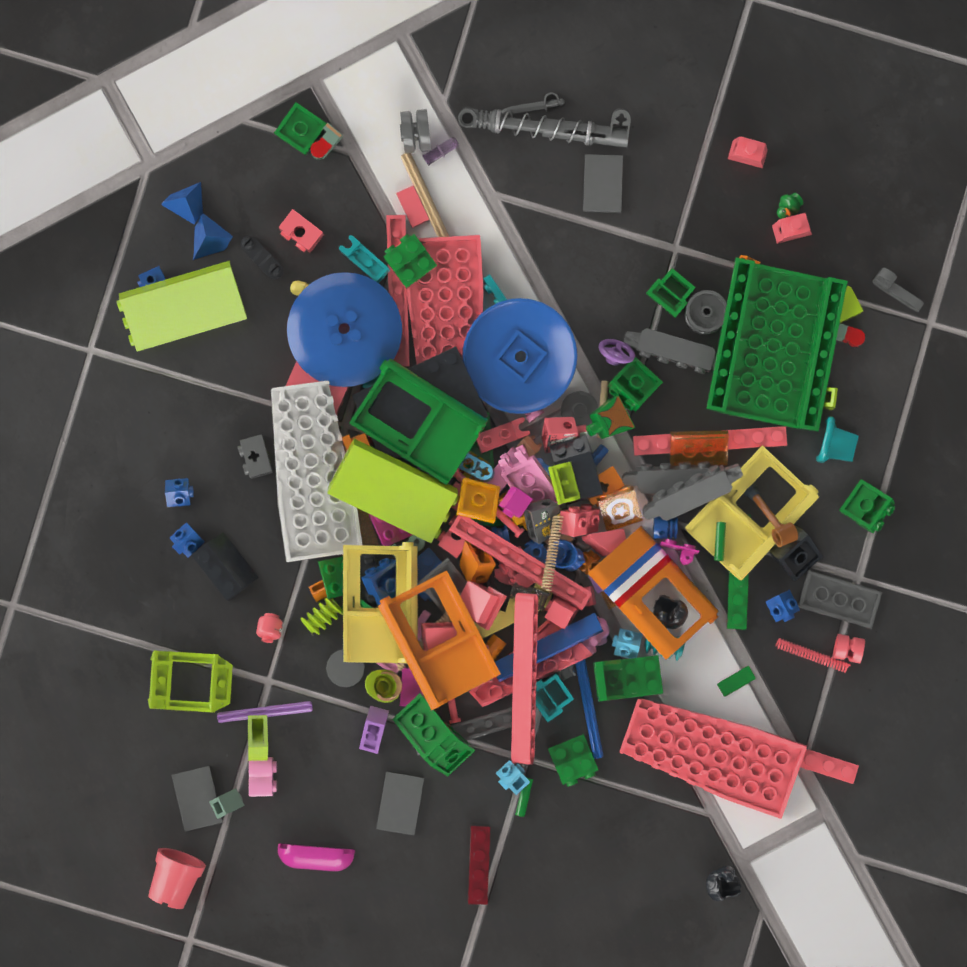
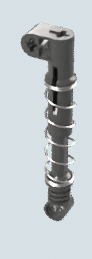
M465 107L460 111L458 121L465 128H476L478 126L481 129L482 126L483 129H486L488 127V130L497 134L500 133L502 128L513 129L515 136L518 135L520 130L530 131L532 138H535L537 133H542V137H548L550 141L556 138L564 139L568 143L579 141L584 142L585 145L602 144L627 148L631 116L627 109L618 108L612 114L611 125L604 126L596 125L595 122L588 121V123H583L582 120L578 122L565 121L563 117L560 120L550 119L546 115L542 117L541 121L530 120L528 113L524 115L523 119L514 118L510 110L504 116L501 113V109H495L488 113V110L478 112V109ZM464 113H471L473 120L465 122L463 120ZM620 113H623L624 117L627 118L622 122V125L628 126L627 129L613 127V124H619V119H616V116L619 117ZM590 133L605 134V136L593 135Z

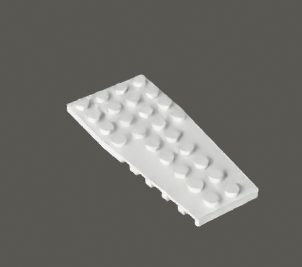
M329 381L271 389L278 507L286 562L343 554V545H362L357 508L327 494L328 486L346 454L343 448L342 435L338 426V418L334 409Z

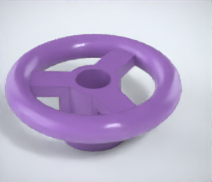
M605 339L599 343V351L611 365L618 366L620 363H630L635 358L634 350L622 341ZM605 345H616V347H612V348H608V347H604V346H605ZM621 348L625 349L629 353V356L623 353Z

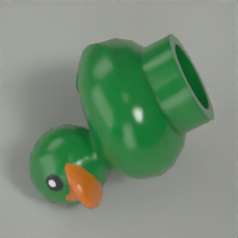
M794 192L791 195L785 194L781 196L777 210V216L780 219L799 213L800 207L804 204L800 195Z

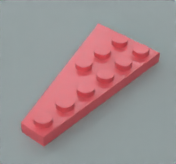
M547 619L538 628L537 641L563 628ZM579 643L538 663L536 682L592 656V653L582 643ZM513 676L501 682L498 681L497 677H494L493 682H485L471 689L469 693L484 707L513 693Z

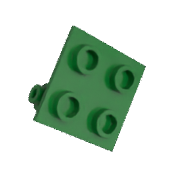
M343 556L319 561L318 564L327 598L343 596Z

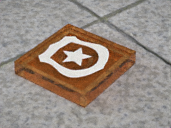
M633 486L597 498L606 531L616 530L643 521Z

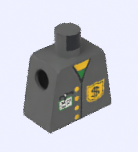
M551 499L530 503L524 511L529 538L538 544L550 538L552 517L560 516L561 510L568 509L565 503L558 505Z

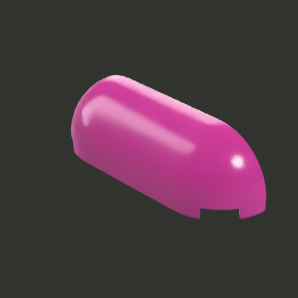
M278 844V855L285 865L297 869L341 871L352 863L355 855V850Z

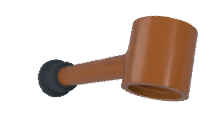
M752 485L747 488L744 493L745 496L749 497L751 501H755L775 529L772 530L771 534L775 544L778 547H782L798 540V532L794 524L791 522L787 524L780 523L761 498L758 486Z

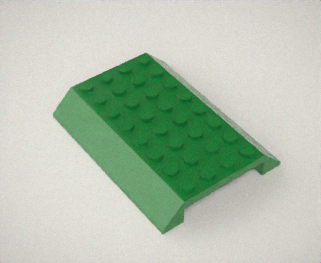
M736 257L706 409L771 424L818 432L848 281L832 277L822 278L756 264L752 260Z

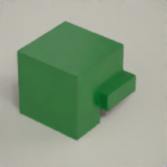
M671 268L662 280L657 279L646 294L676 318L688 304L686 300L696 287Z

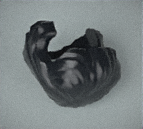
M660 595L658 600H655L653 614L667 629H677L685 623L688 617V609L684 602L673 600L666 595Z
M729 865L711 872L706 879L708 895L714 901H723L728 897L734 898L741 894L740 888L742 886L735 870Z

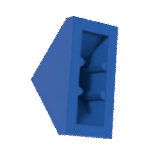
M201 182L170 194L163 201L162 206L195 224L203 214Z
M204 213L200 216L195 226L193 260L224 251L233 237Z

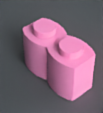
M268 757V760L249 761V796H273L274 792H277V780H273V773H277V761H273V757Z

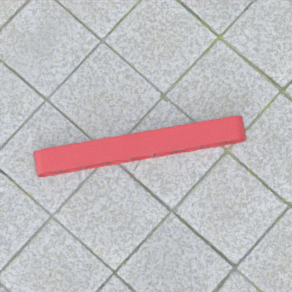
M517 593L515 597L512 763L533 764L535 756L537 594Z

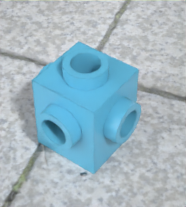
M620 628L618 636L614 635L612 646L615 647L614 655L629 659L637 658L642 633Z
M510 760L496 772L500 778L498 782L505 790L510 788L515 795L530 783L523 775L526 771L518 763L514 765Z

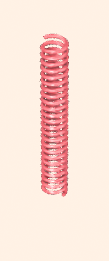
M781 638L776 643L778 649L781 646L783 651L786 650L789 653L792 651V654L795 652V655L798 653V656L801 654V657L804 654L806 659L810 656L809 660H815V663L818 661V664L822 659L821 665L824 662V666L827 663V667L830 664V668L833 665V669L835 668L836 670L839 666L838 671L842 667L841 672L844 670V673L851 666L850 663L842 662V660L839 661V659L836 660V658L833 659V657L830 658V656L810 650V648L807 649V647L804 648V646L801 647V645L799 646L792 642L790 643L789 641L787 642V640L784 641V639L781 640Z

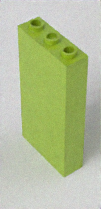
M230 261L119 293V300L117 301L119 311H123L125 318H122L125 329L129 328L131 335H128L130 344L135 346L137 352L247 319Z
M353 439L328 486L327 494L429 543H432L434 538H438L441 532V524L447 522L451 506H455L459 499L456 487L450 484L446 485L435 477L357 439Z

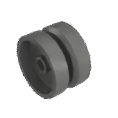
M427 109L416 111L417 122H413L410 111L400 112L401 141L404 142L405 154L416 151L415 141L419 140V148L422 152L431 151Z
M711 290L697 292L690 298L685 308V320L688 327L700 335L716 333L723 325L726 300L719 293ZM703 310L710 311V314L705 315Z

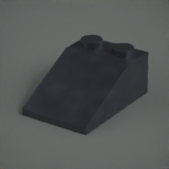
M586 435L549 446L554 466L570 461L572 463L581 499L567 502L566 505L603 494L591 445Z

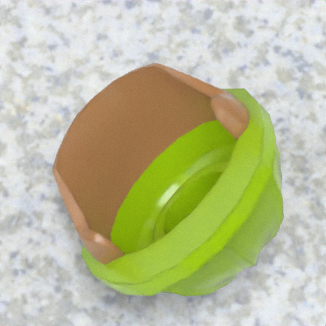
M376 670L367 676L365 688L372 698L383 703H389L397 699L401 693L402 681L391 670Z

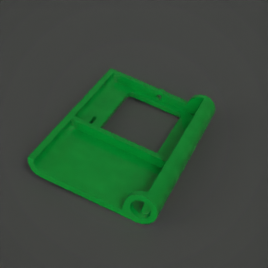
M393 359L384 360L379 368L381 370L379 378L349 423L447 485L483 431L488 419ZM386 382H392L431 407L430 413L412 439L402 435L368 412Z

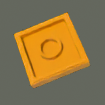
M463 478L457 515L494 524L496 521L500 486Z

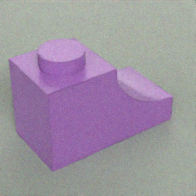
M370 706L359 749L378 754L389 713L388 710Z

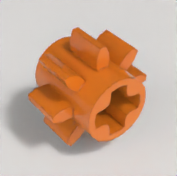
M592 550L583 552L585 563L578 568L586 575L600 563L599 560L601 559Z

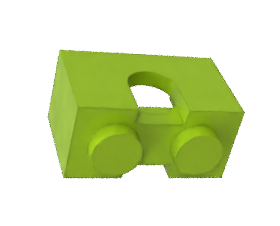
M248 715V761L268 760L267 715Z

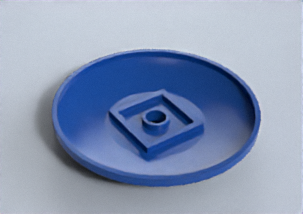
M334 273L315 280L296 298L288 317L287 337L295 360L308 375L319 382L329 381L331 386L353 387L377 378L381 374L379 368L383 361H388L390 358L395 359L402 339V321L394 299L379 283L356 273ZM343 323L350 326V330L346 334L339 332V326Z
M525 298L498 302L481 313L473 322L466 335L462 354L463 362L479 397L498 410L515 414L536 412L558 400L567 390L574 377L578 357L574 334L565 319L550 306ZM520 351L526 353V359L523 362L516 360V354Z

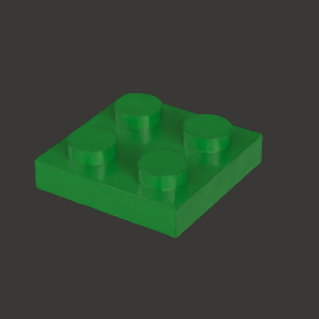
M295 102L274 134L306 156L327 123Z

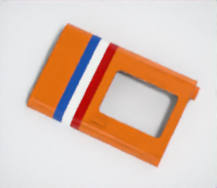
M642 526L588 573L665 660L707 622L711 624L719 617L717 615L718 609ZM663 578H667L700 614V619L679 638H675L642 602V597Z

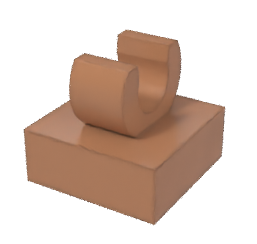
M528 435L516 448L524 445L530 457L532 455L535 456L541 450L542 443L536 445L533 441L535 435L531 437Z

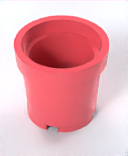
M159 848L155 859L157 865L148 897L159 904L164 902L168 904V907L183 909L197 878L202 876L206 865L198 858L170 848Z

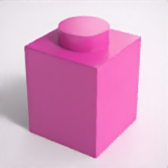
M511 486L499 506L504 509L502 512L508 517L512 518L515 516L520 518L532 501V498L519 488Z

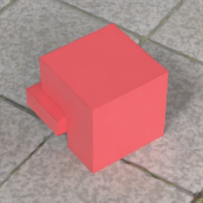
M467 581L460 595L474 623L486 630H490L507 597L493 587L489 586L487 588L482 584Z

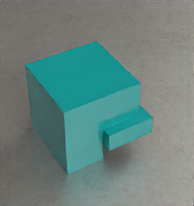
M557 674L544 683L542 680L536 683V707L547 722L562 713V707L574 700Z

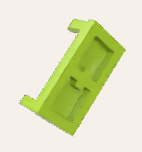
M571 461L548 467L558 505L581 499Z

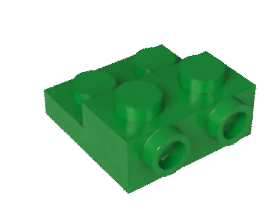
M410 234L405 235L400 239L401 244L397 247L394 245L390 246L384 251L386 255L383 256L406 289L437 267V264L415 234L412 236Z
M635 357L632 362L628 363L614 377L607 387L613 397L619 395L620 399L624 401L623 405L626 409L636 412L663 381Z
M861 479L839 511L874 534L875 531L882 529L885 516H890L893 513L895 502L891 497Z
M584 734L548 748L562 785L567 784L569 787L578 783V778L584 776L585 779L596 776L595 771H598V767Z

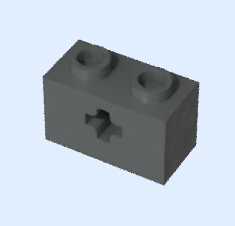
M263 435L240 440L241 445L238 446L240 457L244 456L246 464H243L245 475H249L253 479L273 473ZM254 452L260 456L257 458V462L250 459Z

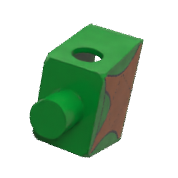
M618 395L608 399L589 415L592 424L586 426V431L591 437L598 433L600 438L604 439L631 430L635 426Z

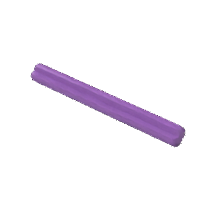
M308 701L217 713V720L219 723L247 720L248 715H267V717L304 713L311 712L313 707L312 702Z

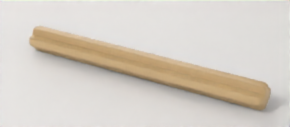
M404 153L401 155V159L437 237H449L411 153Z

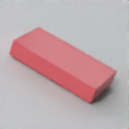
M414 185L396 193L412 228L429 221Z

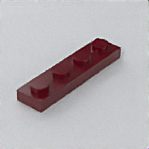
M471 826L468 904H488L489 826Z

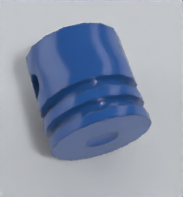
M661 516L654 518L653 539H667V537L669 539H672V537L677 539V517L668 521L663 520Z

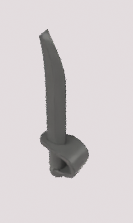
M549 92L545 95L544 101L511 106L503 109L501 113L505 116L509 110L512 114L539 109H545L548 112L547 108L558 107V104L563 106L565 100L563 98L559 99L556 93ZM550 94L555 95L557 98L546 101L547 96Z

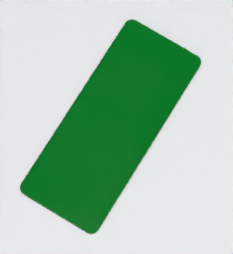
M746 666L717 683V686L723 696L726 697L755 680L756 677L750 667Z

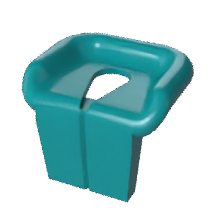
M828 417L825 420L827 428L816 461L823 463L830 458L852 462L859 436L837 428L835 418Z

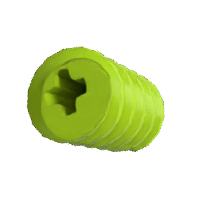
M325 598L326 605L319 603L320 610L313 608L314 615L307 613L308 620L303 617L301 618L303 624L312 634L314 632L319 635V627L325 630V622L331 625V617L337 620V612L343 615V610L333 598L332 600Z

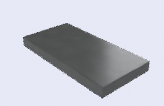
M808 570L798 607L872 629L882 592Z

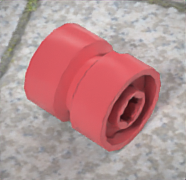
M837 634L833 658L841 660L848 658L850 662L861 663L865 639L857 637L850 639L847 635Z

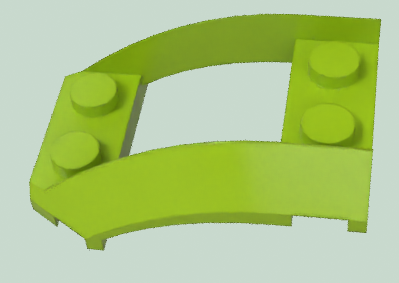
M153 651L150 659L152 660L150 695L148 699L150 709L215 713V711L230 704L233 665L220 657L219 654ZM173 662L212 664L209 702L170 700Z

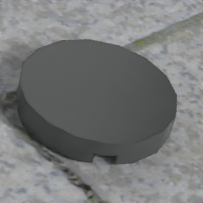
M573 392L563 400L561 416L574 417L576 426H588L592 424L589 415L598 408L597 401L587 392Z
M343 649L336 651L330 656L326 667L330 680L340 687H350L357 684L362 679L365 669L364 663L343 662Z

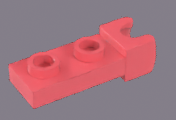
M521 417L482 432L476 440L480 453L482 454L530 435L529 430H519V424H522L525 418Z

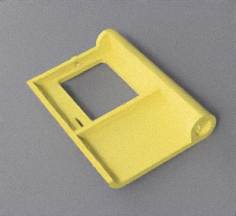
M763 445L741 467L743 476L732 483L731 492L710 501L685 527L687 532L714 556L716 523L725 522L724 561L720 563L739 580H743L775 545L771 534L775 528L771 522L764 528H761L737 506L736 501L768 467L773 468L796 490V494L775 515L781 524L789 522L795 524L819 498L818 490L813 485H804Z
M403 542L402 546L343 545V662L407 663L379 608H362L360 605V556L362 554L395 556L396 596L418 585V546H414L413 542ZM417 594L402 602L400 607L418 640Z

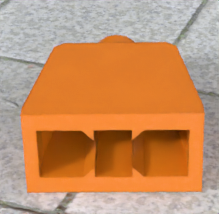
M465 540L460 559V568L465 576V580L485 583L489 579L496 563L491 555Z

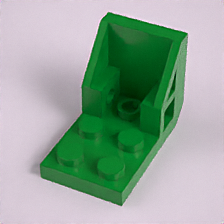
M659 655L593 663L598 702L663 694Z
M421 693L392 719L421 757L431 767L447 777L476 751L468 741L440 717L435 709L431 710L424 695Z

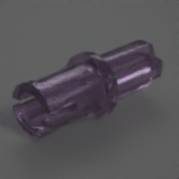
M452 137L441 145L437 144L436 148L423 154L422 157L429 166L441 157L445 158L446 154L459 147V143L455 137Z

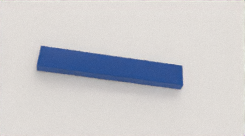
M593 613L567 626L565 629L556 631L538 640L537 664L603 632L597 615ZM514 653L495 661L501 673L496 676L499 682L513 676Z

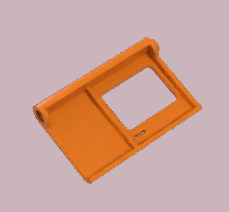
M447 570L392 599L388 596L379 601L381 605L378 608L431 710L501 674ZM429 588H434L457 631V635L428 651H423L400 604Z

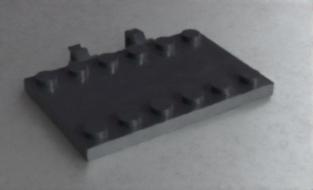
M453 347L409 368L410 371L484 418L489 417L457 347ZM386 382L368 412L402 435L412 439L430 413L431 407L392 382ZM373 385L352 395L357 408L360 407ZM372 438L377 450L396 459L402 457Z

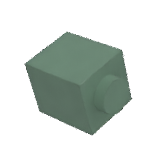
M236 788L209 801L217 819L245 806L242 796Z

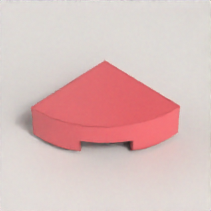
M500 568L494 569V577L500 583L511 585L509 582L511 579L507 574H503Z

